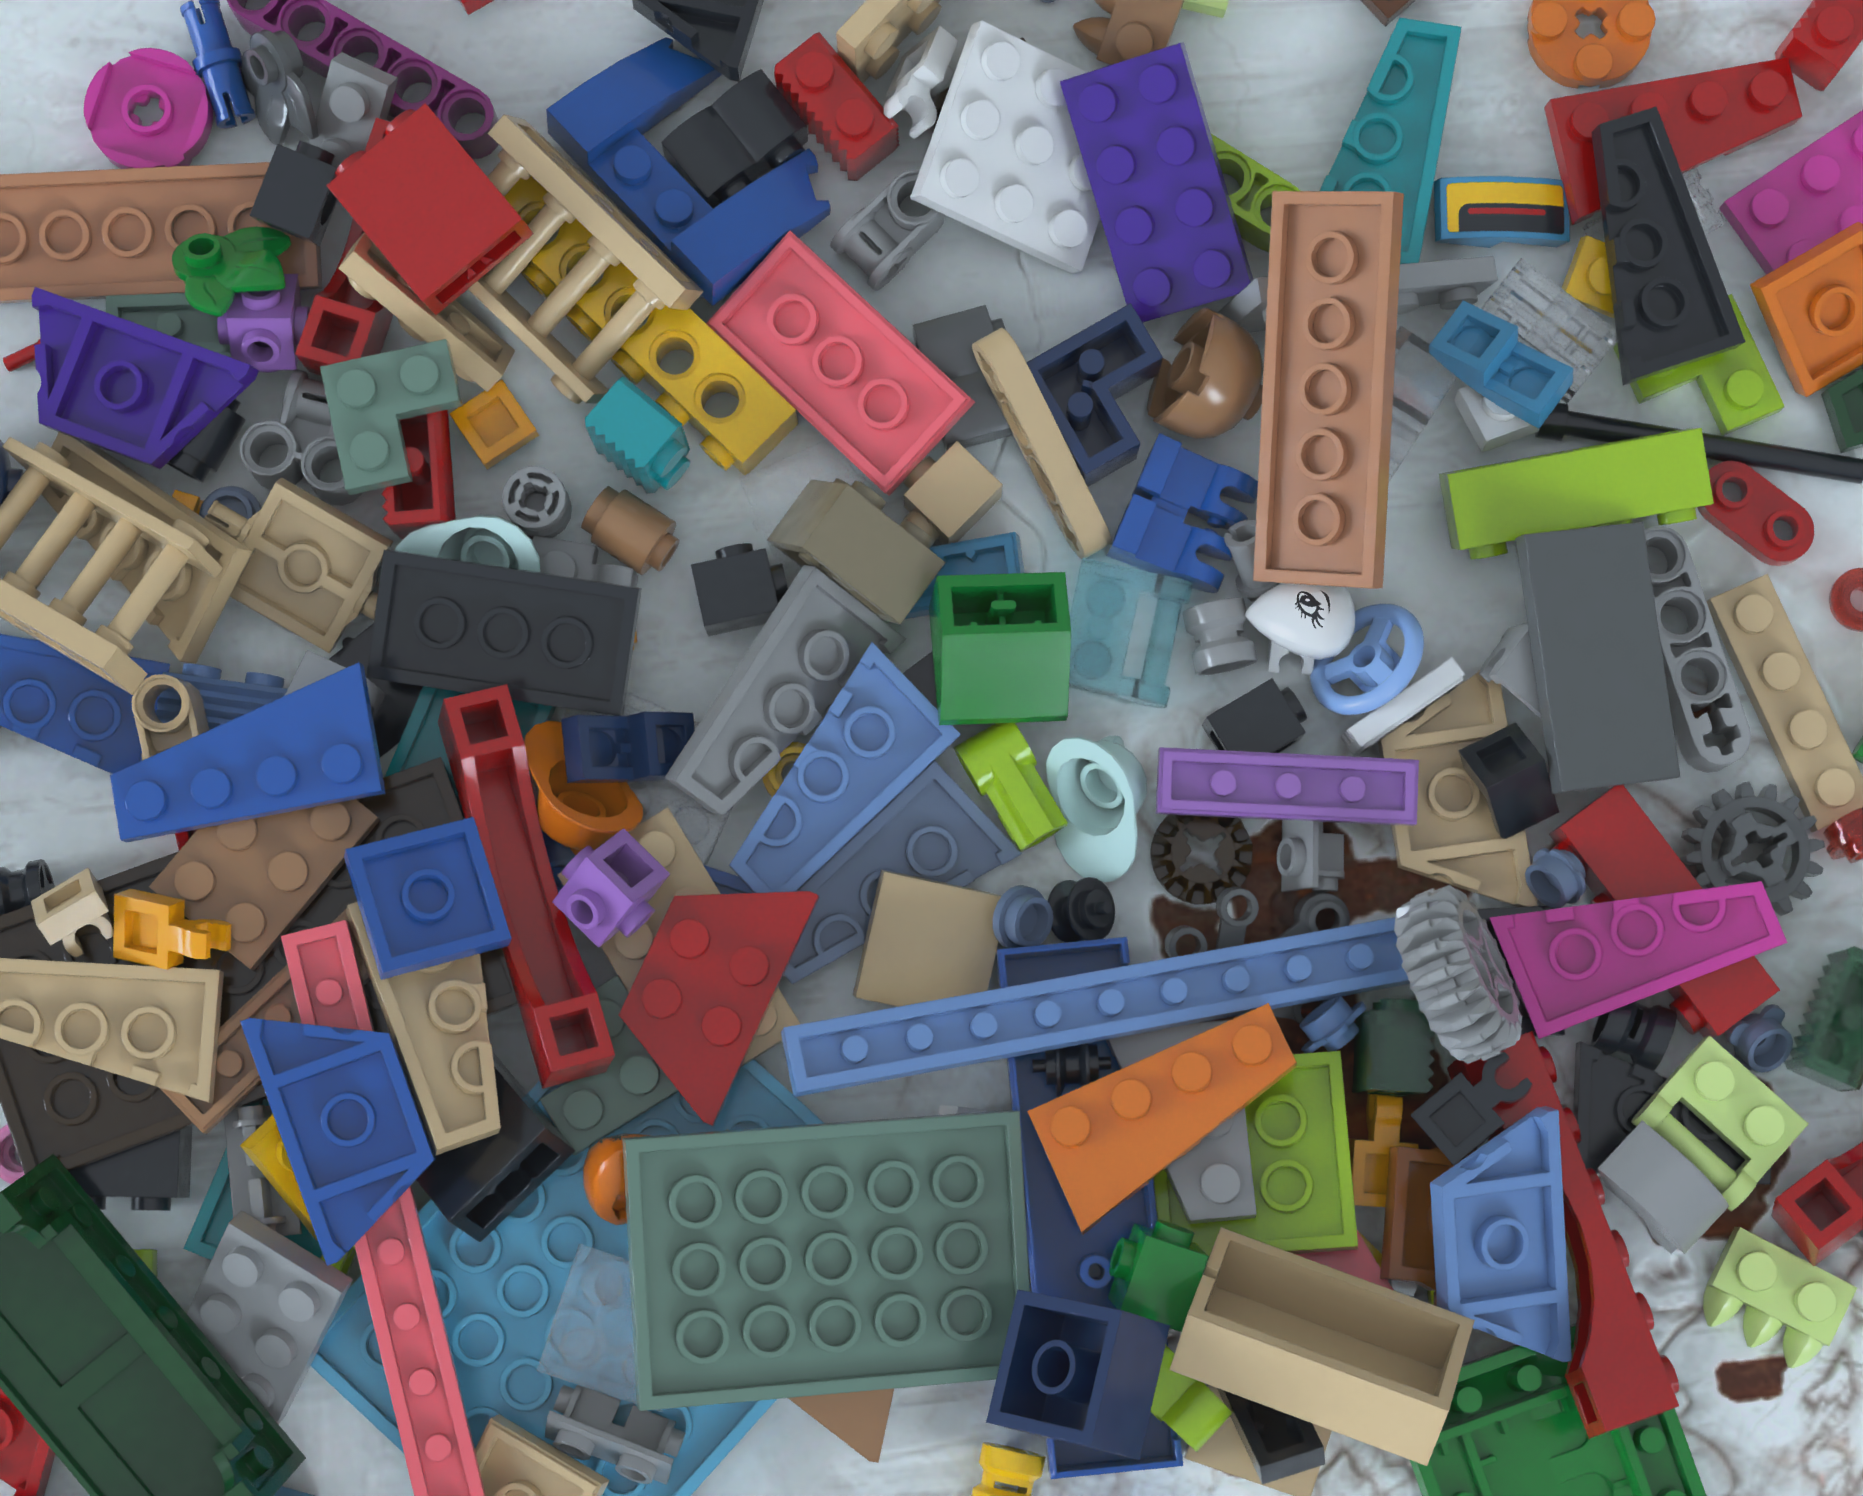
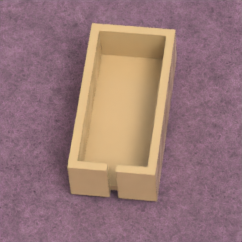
M1221 1227L1187 1314L1170 1370L1427 1466L1451 1406L1475 1320Z

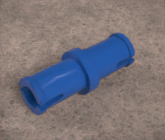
M192 0L188 1L180 7V12L185 19L196 54L192 65L197 73L196 75L204 79L216 116L215 122L217 127L221 129L237 127L230 102L232 103L235 116L240 117L243 124L252 121L256 114L251 107L239 69L241 67L242 55L239 48L232 47L220 9V1L199 0L205 23L201 10L195 8Z

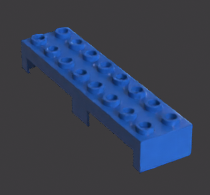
M1127 937L997 949L996 953L999 988L1122 967L1130 963ZM1106 1040L1088 1043L1097 1044L1098 1057L1111 1056V1069L1099 1070V1079L1120 1070L1115 1056L1113 1057ZM1045 1051L1007 1058L1012 1110L1020 1111L1030 1292L1117 1309L1108 1299L1115 1277L1109 1274L1111 1258L1118 1241L1122 1237L1129 1239L1134 1223L1154 1229L1157 1213L1153 1179L1130 1199L1124 1200L1110 1211L1097 1225L1082 1235L1027 1112L1057 1098L1056 1086L1046 1085L1045 1072L1033 1073L1032 1059H1045ZM1066 1084L1062 1095L1081 1086L1079 1084ZM1151 1412L1140 1460L1045 1438L1048 1472L1051 1479L1183 1466L1181 1439L1164 1421L1158 1420Z

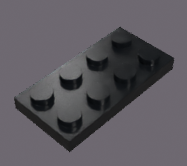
M384 550L366 677L464 693L507 684L512 700L622 716L624 715L642 588L403 551Z

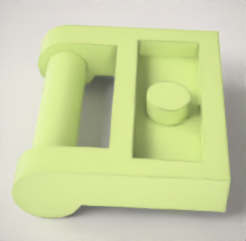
M1710 1035L1704 1037L1631 1121L1636 1127L1641 1121H1644L1692 1162L1723 1195L1730 1211L1737 1208L1750 1195L1757 1182L1809 1124ZM1678 1101L1683 1103L1745 1159L1736 1171L1731 1169L1670 1114L1673 1106Z

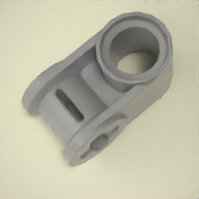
M920 170L905 171L897 176L867 207L854 214L839 229L830 243V247L836 253L845 252L869 276L867 284L875 291L888 284L905 267L910 258L939 231L944 223L945 215L934 209H930L928 213L920 217L907 216L900 210V204L904 198L912 194Z

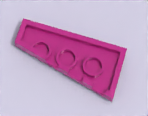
M1762 881L1490 917L1494 931L1539 1039L1788 943Z

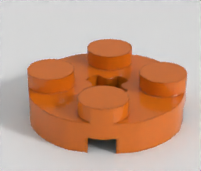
M1533 0L1527 17L1529 34L1527 43L1530 55L1539 69L1560 85L1576 89L1580 85L1588 87L1600 85L1598 89L1613 86L1628 77L1644 57L1655 26V13L1648 0ZM1580 14L1597 16L1602 21L1600 28L1605 36L1600 39L1593 34L1587 35L1584 39L1578 36L1576 30L1580 22L1576 16Z

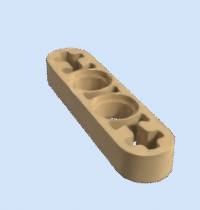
M1002 327L974 342L972 349L976 361L1066 541L1081 559H1086L1107 547L1112 542L1108 527L1019 347L1010 334Z

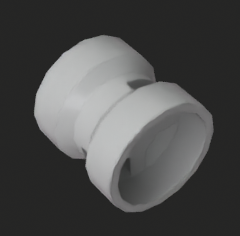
M529 466L519 469L509 477L503 488L502 502L505 512L513 524L517 525L530 539H533V535L553 538L565 530L571 519L572 505L563 483L555 473L544 467Z
M1228 598L1207 602L1182 612L1186 632L1194 636L1195 643H1200V646L1192 654L1196 675H1211L1232 671L1257 662L1254 642L1247 637L1241 636L1244 633L1243 625L1247 620L1245 617L1246 606L1244 598Z

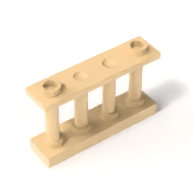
M504 114L487 133L503 148L498 154L501 161L487 177L500 193L505 196L520 178L527 180L532 176L548 191L543 196L546 204L528 224V227L534 234L468 290L555 373L551 378V382L565 397L576 404H580L582 401L597 404L609 389L595 376L654 308L662 310L667 306L672 309L688 310L704 291L525 119ZM577 219L592 234L588 240V244L591 247L531 315L506 289L565 221L572 223ZM622 262L638 278L633 283L636 291L576 359L551 332L610 264L618 266Z
M9 437L2 447L26 471L0 505V550L48 485L70 498L15 574L8 571L4 578L0 579V618L133 695L147 676V673L128 656L134 648L129 643L186 563L193 565L214 578H217L223 567L205 550L210 540L187 522L177 519L170 526L69 470L68 468L71 463L46 444L38 442L35 448L31 449ZM93 510L116 522L113 529L61 600L54 598L48 606L38 601L37 599L41 593L37 590V587ZM141 536L162 548L163 550L108 627L100 625L95 633L83 627L87 621L83 614L137 539Z

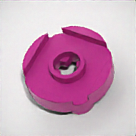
M140 48L128 52L131 56L120 59L114 65L108 62L99 69L86 92L84 117L87 127L91 131L93 141L109 161L120 169L190 166L192 158L203 149L211 133L213 107L206 85L196 75L197 73L189 63L180 56L166 50ZM151 98L159 99V108L164 112L162 118L159 121H154L151 126H142V120L134 114L136 106H147Z

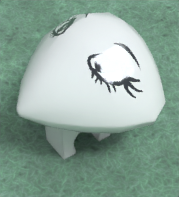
M1280 583L1262 594L1245 613V617L1250 623L1269 638L1268 672L1279 673L1280 659L1291 651L1301 656V674L1311 675L1314 660L1337 656L1348 646L1355 629V608L1350 592L1346 587Z

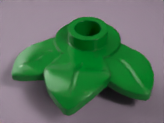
M258 226L238 229L225 236L207 233L196 234L177 246L172 255V264L176 275L185 283V297L189 304L201 312L221 317L231 306L235 297L234 293L282 290L285 288L286 282L283 269L276 256L291 246V240L282 231Z

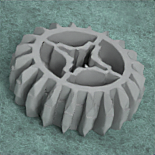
M1447 885L1437 890L1432 888L1415 895L1409 902L1397 908L1394 932L1397 936L1396 947L1403 960L1401 966L1407 973L1410 982L1409 988L1417 998L1419 1010L1425 1014L1430 1030L1437 1033L1441 1046L1449 1050L1450 1054L1457 1060L1469 1064L1479 1059L1485 1061L1502 1054V1051L1508 1047L1515 1045L1516 1041L1520 1040L1522 1030V1016L1518 1010L1520 1001L1514 992V981L1507 971L1506 960L1501 956L1497 947V941L1493 939L1488 930L1486 920L1480 917L1476 905L1470 902L1467 895L1462 891Z

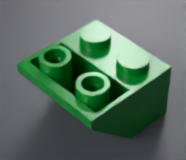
M1065 572L937 576L929 604V617L939 725L1066 721L1069 704L1071 624Z

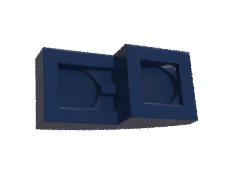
M644 711L629 716L574 715L561 719L567 783H619L667 780L664 777L695 731L693 713Z

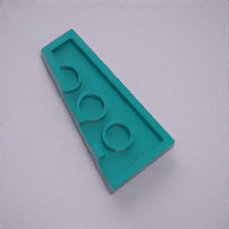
M1399 18L1370 80L1367 93L1355 119H1352L1345 134L1336 160L1319 190L1403 193L1400 264L1420 262L1462 28L1460 26Z

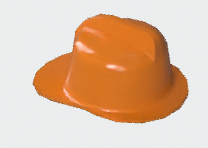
M547 721L536 724L525 735L524 744L528 768L539 787L536 806L541 830L551 839L569 847L576 856L585 847L590 845L595 850L623 828L627 832L632 831L641 823L643 807L627 782L567 783L561 722Z

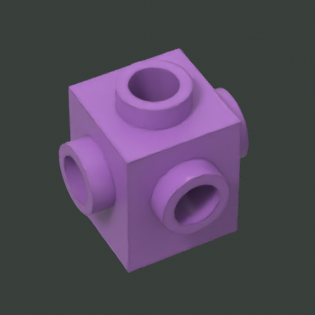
M284 274L286 286L282 290L234 293V300L223 316L217 317L220 345H230L231 358L250 364L258 369L259 372L270 373L279 370H297L298 357L295 355L310 312L309 306L301 305L298 274Z
M623 828L594 850L590 845L585 847L566 865L562 874L568 881L552 903L599 948L619 931L626 938H629L651 917L655 909L648 902L670 873Z

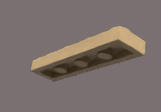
M1768 574L1707 600L1716 629L1794 796L1796 795L1800 799L1799 807L1804 817L1814 815L1817 819V822L1810 828L1811 832L1818 831L1863 811V776Z

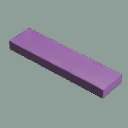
M1160 747L1158 749L1156 814L1414 826L1417 825L1419 760Z

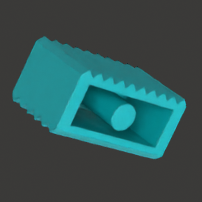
M624 376L615 382L585 417V426L597 453L604 454L607 462H614L617 470H624L627 478L633 477L636 486L643 485L646 494L655 493L660 486L669 490L678 482L690 465V460L686 458L690 451V446L688 445V440H686L682 423Z

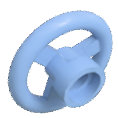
M1374 604L1355 611V629L1353 634L1370 625L1364 641L1358 644L1351 651L1350 655L1332 662L1334 657L1314 660L1310 682L1313 693L1321 705L1337 714H1363L1385 705L1403 691L1419 667L1424 648L1422 628L1417 618L1411 612L1394 604ZM1393 625L1398 626L1404 635L1405 646L1402 657L1386 643ZM1350 678L1363 694L1355 696L1341 695L1331 685Z

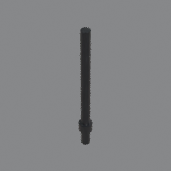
M1558 403L1539 428V431L1535 433V437L1562 441L1564 436L1609 443L1681 429L1568 411V404ZM1702 433L1706 459L1722 462L1737 461L1753 467L1861 484L1863 481V459Z

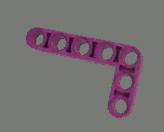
M227 0L229 7L245 31L250 35L261 30H269L272 33L278 30L285 31L296 43L303 65L324 78H327L331 60L341 52L354 58L364 52L378 54V59L373 67L398 78L388 113L393 118L409 109L416 111L426 103L472 159L486 157L498 147L499 144L487 134L499 119L486 94L326 0H270L265 7L259 10L245 9L247 0ZM311 22L325 24V28L318 38L311 41L297 39L299 31L306 24ZM415 83H426L432 86L429 95L422 101L409 103L402 100L405 90ZM478 113L485 117L483 125L473 133L463 134L455 130L459 119L466 114Z

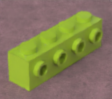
M1686 428L1439 473L1451 548L1457 550L1468 549L1471 560L1508 553L1506 542L1513 541L1516 537L1524 534L1579 529L1590 526L1633 523L1632 519L1656 514L1658 525L1674 524L1697 519L1695 507L1714 504L1702 428Z

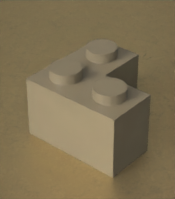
M836 478L834 482L811 479L767 539V541L800 567H803V565L816 567L879 618L897 624L903 622L946 563L930 550L934 540L926 532L905 519L898 525L881 511L886 504L885 500L868 486L856 480L852 485H849L839 478Z

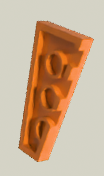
M1269 1003L1027 1111L1082 1235L1097 1225L1105 1215L1124 1200L1130 1199L1149 1184L1152 1178L1176 1159L1182 1158L1201 1143V1140L1227 1119H1231L1296 1068L1297 1062Z

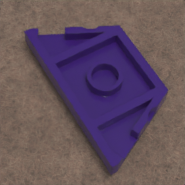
M37 287L34 288L32 293V307L39 311L41 344L34 345L36 370L41 377V387L37 393L39 423L49 429L154 468L161 469L254 382L259 370L250 364Z

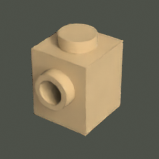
M956 441L937 461H934L930 456L925 458L905 479L904 484L909 490L904 494V507L910 513L904 519L921 528L934 542L937 539L943 545L958 542L1002 497L1003 484Z

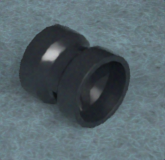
M1637 1001L1600 1015L1597 1019L1592 1034L1591 1046L1601 1049L1608 1054L1620 1051L1630 1055L1633 1064H1638L1654 1071L1660 1064L1670 1043L1676 1025L1677 1012L1659 1004L1649 1008L1637 1003Z

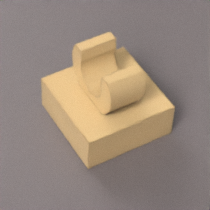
M89 868L31 901L36 925L50 946L62 939L67 952L76 958L84 954L78 937L75 936L76 931L87 924L95 925L100 929L101 934L106 940L114 935L112 924L107 914L109 909L103 889Z

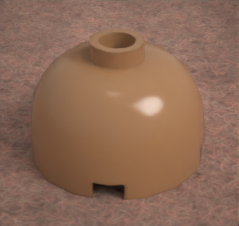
M1209 308L1199 310L1188 319L1173 339L1183 345V347L1175 357L1172 365L1163 358L1159 375L1154 377L1149 391L1147 412L1149 416L1155 418L1154 422L1171 431L1195 439H1205L1219 436L1233 429L1242 418L1249 420L1257 413L1262 404L1263 385L1260 383L1262 380L1263 364L1259 347L1246 329L1234 320L1218 314Z

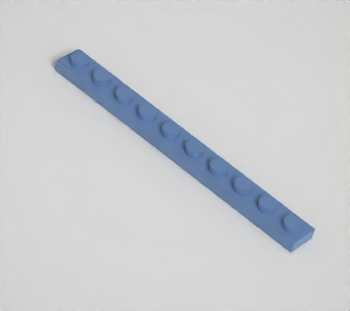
M1396 917L784 1027L781 1031L793 1096H804L1243 1015L1269 1003L1271 1009L1336 998L1338 996L1407 985L1410 982L1407 973L1401 966L1403 960L1396 947L1397 936L1394 932Z

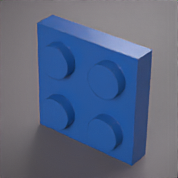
M474 817L345 849V863L381 980L509 946L512 938Z

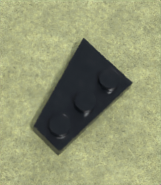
M1580 1041L1576 1043L1573 1114L1581 1134V1141L1577 1146L1586 1169L1592 1168L1596 1174H1600L1598 1167L1636 1128L1631 1122L1632 1119L1667 1078L1658 1075V1072L1638 1064L1628 1063ZM1678 1101L1673 1106L1670 1114L1731 1169L1736 1171L1745 1159L1683 1103ZM1771 1168L1757 1182V1185L1771 1184Z

